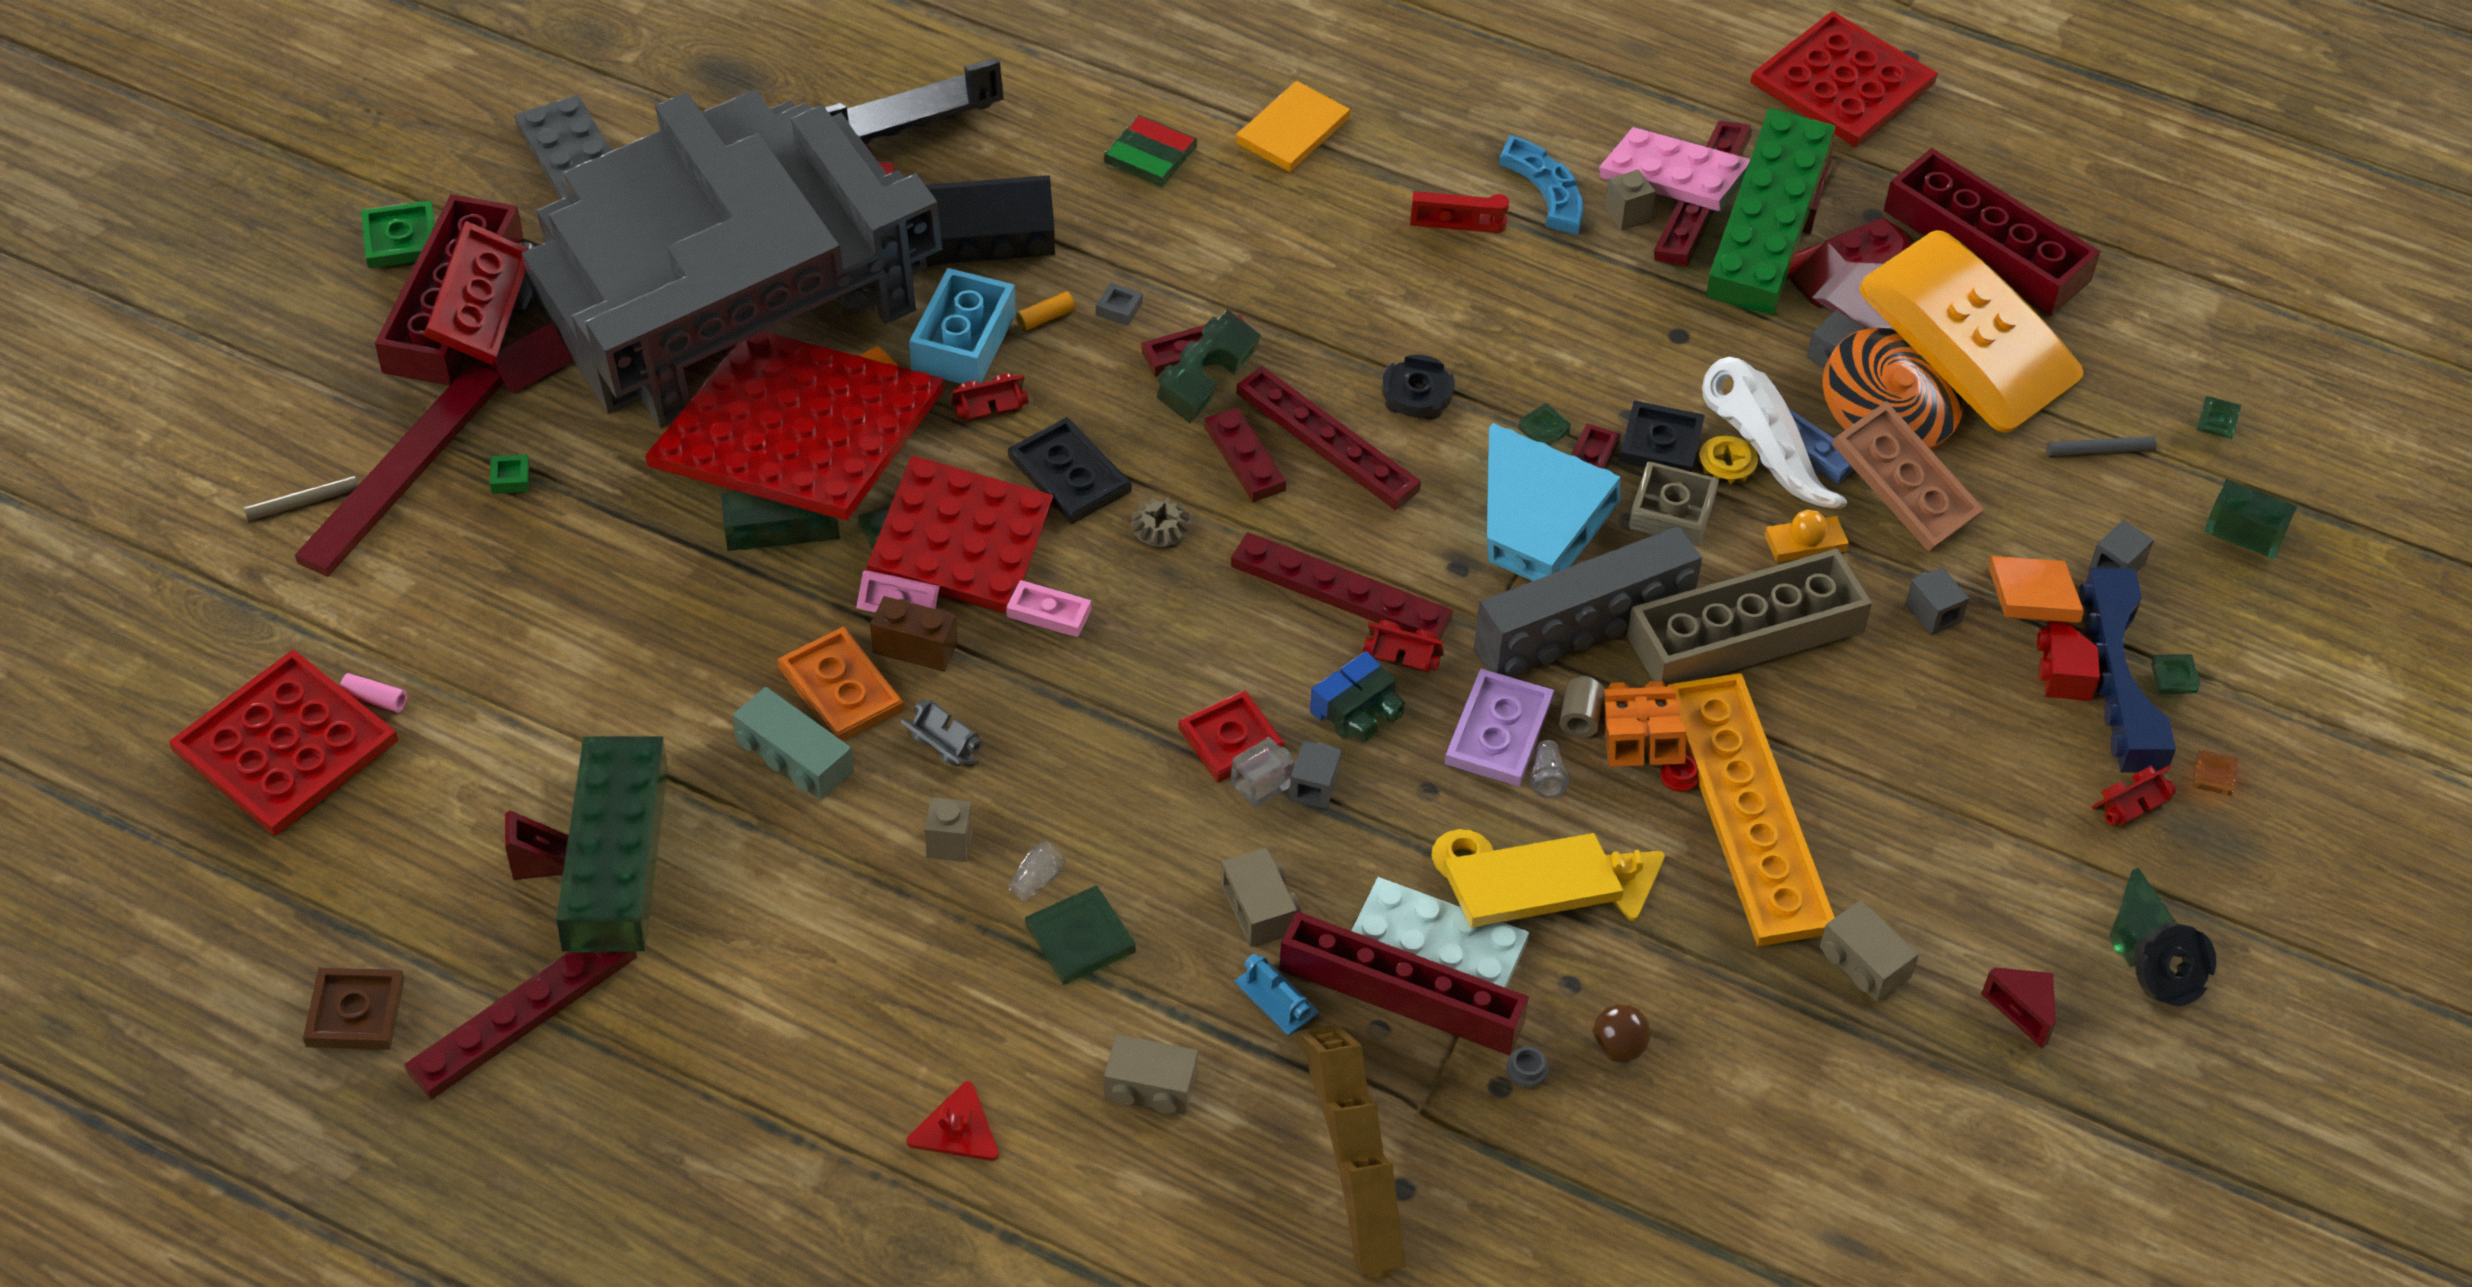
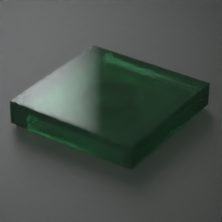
M1097 885L1025 917V926L1063 985L1136 952L1135 942Z

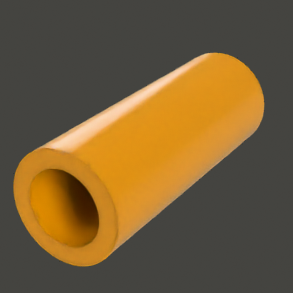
M1065 291L1016 312V320L1021 330L1026 332L1074 311L1075 303L1071 294Z

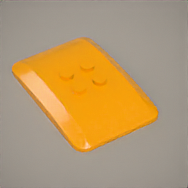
M1930 232L1868 274L1860 283L1859 290L1865 301L1997 431L2002 433L2014 431L2074 387L2083 377L2082 365L2029 304L1987 264L1946 232Z

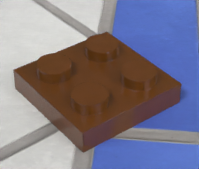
M319 967L303 1035L305 1046L390 1050L405 980L403 971Z

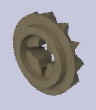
M1152 497L1151 501L1147 504L1140 502L1137 511L1132 512L1131 528L1134 535L1143 543L1156 547H1166L1179 543L1189 533L1191 524L1190 512L1184 510L1182 502L1174 504L1169 497L1164 501H1157ZM1165 515L1166 520L1160 524L1159 528H1156L1155 520Z

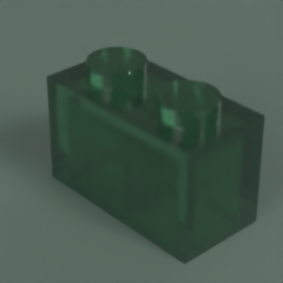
M2226 479L2214 503L2204 532L2275 560L2297 506Z

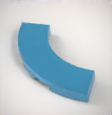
M1509 135L1500 155L1499 165L1525 176L1540 190L1548 208L1545 227L1579 235L1583 216V198L1578 191L1576 180L1563 163L1558 164L1549 157L1547 151L1540 146L1522 138Z

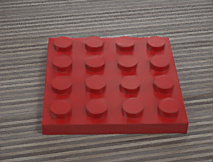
M1831 11L1752 72L1750 83L1809 119L1836 125L1834 134L1857 147L1934 85L1938 73L1838 13Z
M911 455L868 561L867 570L940 586L938 595L1007 614L1006 607L1019 581H1024L1052 506L1053 495Z
M292 649L172 738L169 744L171 750L275 837L399 740L393 728L297 651Z

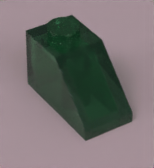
M2139 868L2133 869L2130 873L2109 935L2113 948L2124 957L2130 968L2135 966L2136 956L2134 954V947L2136 942L2140 938L2146 937L2157 926L2168 922H2176Z

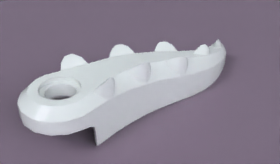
M1726 357L1719 359L1711 365L1704 376L1702 384L1703 398L1707 406L1733 425L1751 443L1760 455L1763 465L1770 470L1776 480L1791 494L1806 502L1828 509L1844 508L1847 504L1844 496L1828 490L1817 478L1796 423L1782 396L1767 375L1755 370L1744 360ZM1731 376L1734 380L1733 389L1728 395H1723L1721 391L1724 379Z

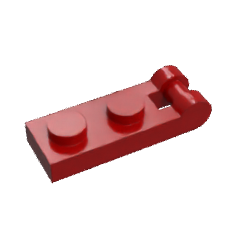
M1413 191L1410 226L1501 233L1507 226V216L1505 214L1509 210V199L1502 194H1494L1490 198Z

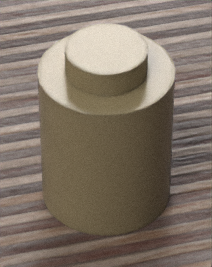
M1581 676L1571 679L1566 685L1559 725L1565 733L1580 738L1590 737L1598 730L1604 698V687L1594 678Z

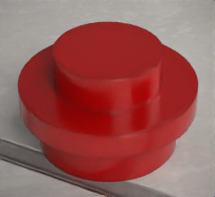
M1686 755L1685 764L1662 765L1660 772L1661 780L1666 787L1673 791H1690L1699 782L1697 764L1690 756Z

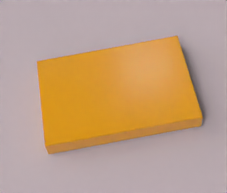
M1296 81L1236 134V143L1291 172L1350 118V109Z

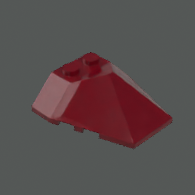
M1880 218L1827 239L1793 274L1791 281L1808 301L1819 309L1824 305L1833 312L1837 310L1866 327L1865 329H1893L1862 297L1859 290L1860 283L1868 274L1916 242L1905 230L1885 218Z

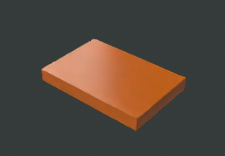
M1990 556L1988 568L2006 618L2072 623L2082 622L2084 610L2065 561Z
M844 626L777 659L778 668L826 730L842 741L904 711L902 699Z

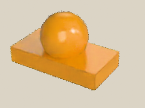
M1807 509L1799 512L1792 520V523L1768 526L1765 531L1766 540L1776 563L1798 560L1838 548L1840 553L1847 552L1849 545L1838 517L1824 518L1821 513L1815 510Z

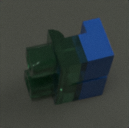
M1365 651L1340 668V672L1337 670L1311 688L1310 712L1320 721L1327 718L1333 723L1336 732L1342 739L1351 734L1365 743L1378 731V722L1374 717L1380 714L1389 723H1393L1403 716L1405 702L1395 692L1396 679Z

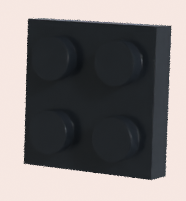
M1634 400L1619 462L1646 467L1648 462H1653L1692 472L1705 415Z

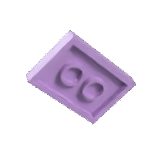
M1480 668L1445 755V765L1520 787L1551 706L1554 690Z

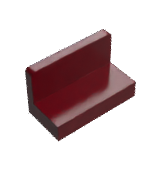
M552 322L542 325L499 348L497 357L492 365L484 361L483 363L492 370L497 369L508 391L514 393L572 362V357Z

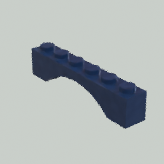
M2090 568L2086 583L2080 585L2079 599L2087 612L2085 618L2086 634L2092 636L2093 644L2098 647L2100 674L2098 692L2105 697L2104 720L2106 726H2111L2112 730L2111 753L2113 757L2118 758L2121 773H2138L2151 765L2157 772L2171 764L2176 746L2169 718L2158 710L2141 692L2130 674L2125 659L2124 632L2134 621L2142 599L2136 570Z

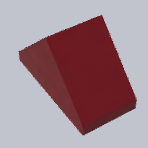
M511 810L505 813V848L513 880L569 875L576 871L575 837Z
M1994 967L1988 973L1981 995L2040 1048H2044L2048 1044L2056 1024L2053 973Z

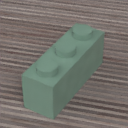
M766 686L732 715L735 729L734 737L743 749L754 751L764 759L765 763L772 770L783 772L792 779L801 791H809L820 800L854 772L852 748Z

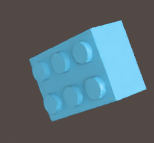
M947 268L909 340L911 370L925 372L960 384L969 381H977L978 384H981L1016 315L1015 285Z

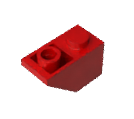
M2047 621L2045 629L2040 628L2038 630L2036 643L2037 651H2043V658L2039 662L2038 679L2039 681H2044L2045 697L2092 701L2100 678L2098 647L2067 622Z

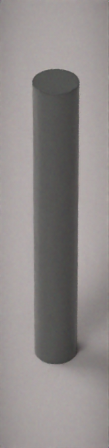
M2155 436L2048 442L2046 452L2048 457L2152 451L2156 449L2157 442Z

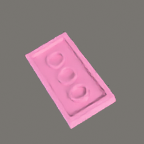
M1632 127L1601 164L1599 170L1600 178L1609 180L1610 178L1639 169L1654 188L1656 194L1721 211L1741 186L1750 159Z

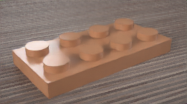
M1887 401L1837 435L1831 443L1928 552L1934 550L1975 520L1985 510Z

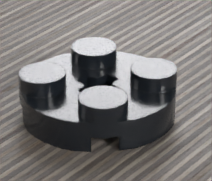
M1406 356L1404 362L1395 365L1394 361L1386 368L1383 374L1382 394L1386 400L1385 406L1393 413H1401L1411 417H1424L1428 420L1437 419L1441 416L1442 410L1447 408L1453 399L1454 377L1452 373L1449 375L1444 370L1445 364L1430 356ZM1416 383L1423 384V389H1416L1413 387L1416 385Z
M2168 922L2157 926L2146 937L2140 938L2134 947L2136 976L2145 994L2151 999L2174 1006L2187 1005L2199 999L2207 990L2203 986L2206 984L2209 975L2214 976L2216 970V953L2209 937L2192 926L2178 922ZM2173 956L2182 958V963L2177 965L2178 972L2175 974L2173 970H2170V961Z

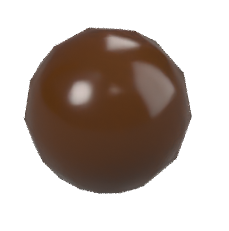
M1618 1004L1606 1008L1596 1018L1592 1029L1598 1044L1611 1061L1628 1062L1638 1059L1648 1048L1651 1037L1647 1018L1639 1009L1630 1005Z

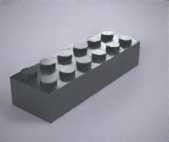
M1677 526L1481 600L1479 602L1474 651L1488 671L1508 677H1516L1525 670L1541 664H1550L1559 657L1574 651H1583L1608 638H1617L1628 631L1632 607L1696 589L1702 556L1681 528Z

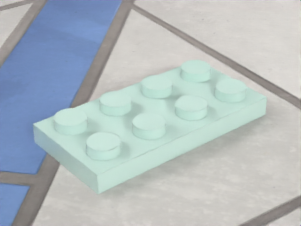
M1380 877L1377 878L1351 930L1352 932L1505 988L1509 984L1529 937L1528 931L1503 922L1470 928L1461 907Z

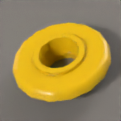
M1457 829L1446 832L1436 840L1432 847V861L1435 868L1447 878L1443 870L1445 859L1457 857L1453 854L1454 851L1464 849L1472 854H1478L1494 850L1491 843L1483 835L1471 830Z

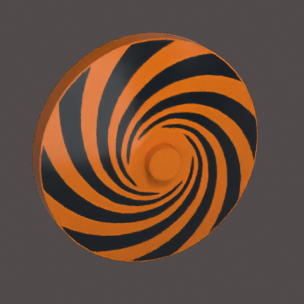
M1868 328L1852 333L1837 345L1826 362L1823 372L1824 396L1831 413L1844 430L1887 401L1933 452L1949 439L1961 420L1963 398L1894 329Z

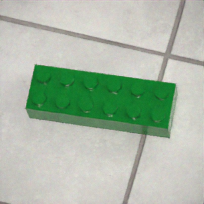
M1768 108L1709 273L1707 298L1774 316L1831 152L1836 125Z

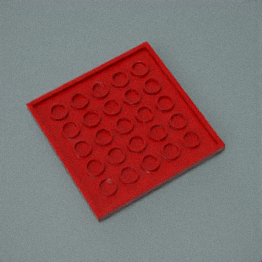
M763 331L739 342L647 452L645 455L647 466L847 521L944 392V378Z

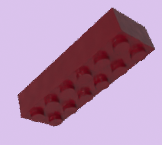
M1933 148L1929 149L1890 181L1884 212L1923 236L1933 231H1943L1950 234L1987 264L2024 300L2050 316L2092 281L2101 251Z
M450 194L375 341L379 364L383 374L445 385L452 384L466 354L427 338L423 334L458 236L465 221L520 244L523 238V231L517 205Z

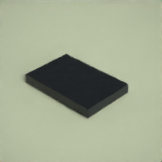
M1068 417L1008 448V458L1041 492L1053 495L1052 504L1071 524L1132 492V483Z

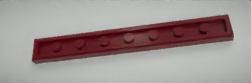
M472 361L295 554L297 563L329 577L504 383L499 372Z

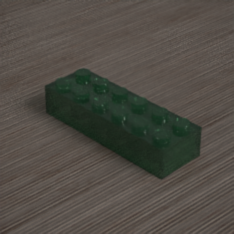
M583 736L556 917L562 952H637L646 950L668 771L663 736Z

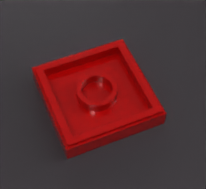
M1246 690L1178 720V729L1217 783L1285 752L1284 741Z

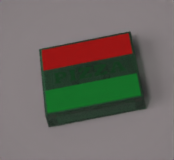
M1138 115L1105 152L1104 163L1163 187L1196 149L1197 138Z

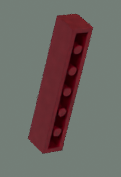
M1296 911L1281 941L1279 970L1506 1055H1511L1524 1026L1529 996Z

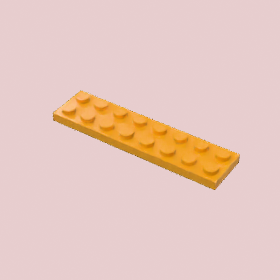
M1742 673L1668 684V686L1675 687L1681 722H1684L1686 728V751L1688 756L1693 758L1697 764L1698 784L1757 947L1823 936L1825 925L1835 917Z

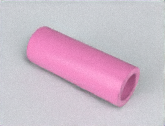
M350 673L345 674L340 683V687L358 701L397 713L401 712L406 704L407 692L393 686Z

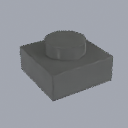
M1110 283L1096 304V316L1128 326L1143 303V293Z

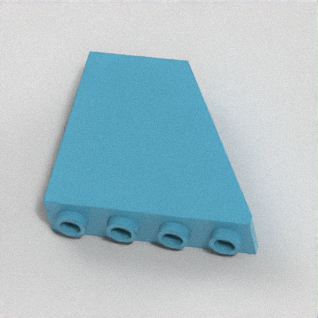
M1492 423L1489 427L1488 562L1531 581L1571 567L1620 503V476L1613 474L1607 469H1601L1584 462L1576 456H1570L1553 449L1545 443L1520 435L1512 429H1506Z

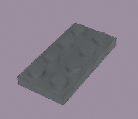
M578 94L514 115L516 126L559 200L568 197L563 172L612 151Z

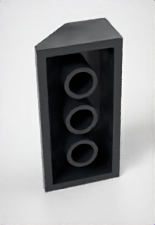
M1050 175L925 185L937 200L942 250L926 257L927 265L1055 255V228Z

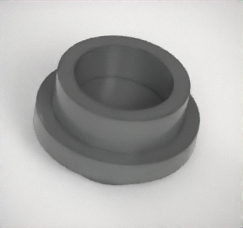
M1530 1046L1521 1047L1513 1052L1508 1058L1506 1071L1511 1081L1526 1088L1542 1084L1547 1078L1549 1070L1548 1061L1543 1053Z

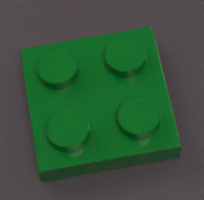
M431 200L361 210L365 257L368 268L417 261L435 226Z

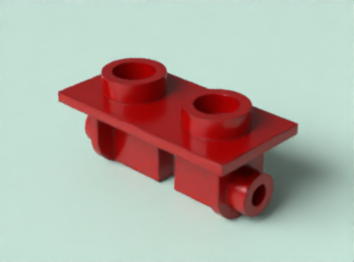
M1005 373L994 377L990 382L978 384L977 381H969L960 384L957 389H953L951 405H955L957 419L964 418L965 421L991 416L988 404L994 402L997 414L1023 409V405L1029 404L1026 390L1019 391L1022 389L1024 374L1013 376L1011 373Z
M1381 620L1379 624L1368 623L1370 636L1373 639L1366 637L1363 652L1367 651L1374 659L1395 664L1399 651L1405 652L1402 666L1429 673L1430 670H1438L1441 657L1436 656L1435 653L1444 655V645L1442 640H1438L1436 634L1424 630H1417L1416 634L1403 631L1400 625Z
M2151 765L2131 776L2135 783L2125 787L2124 783L2120 781L2101 791L2104 799L2092 805V809L2103 805L2106 810L2104 816L2108 824L2111 826H2122L2144 813L2138 799L2141 800L2146 811L2171 801L2176 793V788L2162 774L2172 768L2171 765L2157 772Z

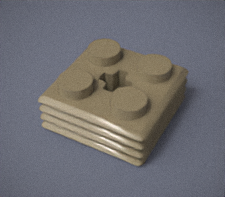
M1648 462L1631 510L1628 527L1645 535H1656L1679 526L1693 545L1700 546L1716 497L1719 480Z

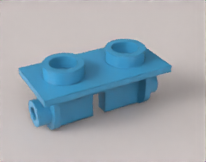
M1257 954L1249 956L1244 963L1247 972L1234 980V983L1287 1036H1290L1320 1014L1309 1000L1264 956L1259 957Z

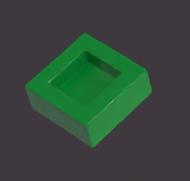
M528 454L491 456L490 488L492 494L529 492L530 460Z

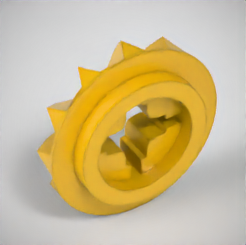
M1725 435L1711 438L1703 444L1700 449L1698 463L1703 466L1704 474H1712L1718 480L1721 478L1726 479L1731 485L1736 479L1745 482L1748 475L1755 473L1758 457L1755 449L1748 442L1738 437ZM1725 453L1733 465H1726V462L1723 460Z

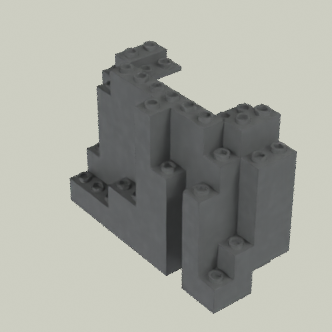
M756 89L703 112L700 111L688 92L656 105L660 131L563 172L568 197L536 210L544 243L522 253L535 302L548 322L554 323L573 361L606 412L609 414L641 399L658 426L662 428L671 424L690 402L683 368L872 281H874L878 316L884 324H888L916 311L912 275L927 268L926 257L942 250L937 200L919 176L915 173L904 178L899 170L887 175L842 113L831 116L823 105L811 109L807 102L795 106L791 100L769 108Z

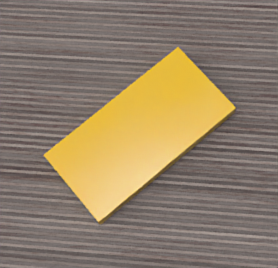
M1594 833L1445 859L1443 870L1470 928L1622 900L1624 892Z

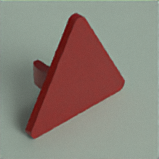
M971 1081L963 1082L906 1139L907 1146L915 1149L995 1161L999 1157V1151Z

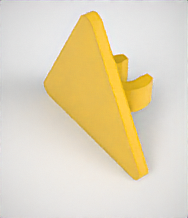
M1634 850L1633 853L1623 854L1615 851L1612 854L1606 855L1624 890L1622 900L1612 903L1630 921L1638 919L1663 864L1665 855L1661 851L1640 852V850Z

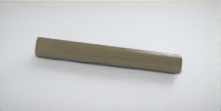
M355 476L247 506L244 507L248 522L353 492L358 484Z

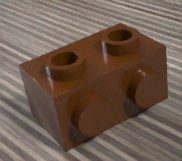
M883 596L870 623L872 652L874 654L945 672L958 644L956 614L948 613L943 609H933L914 604L904 599Z

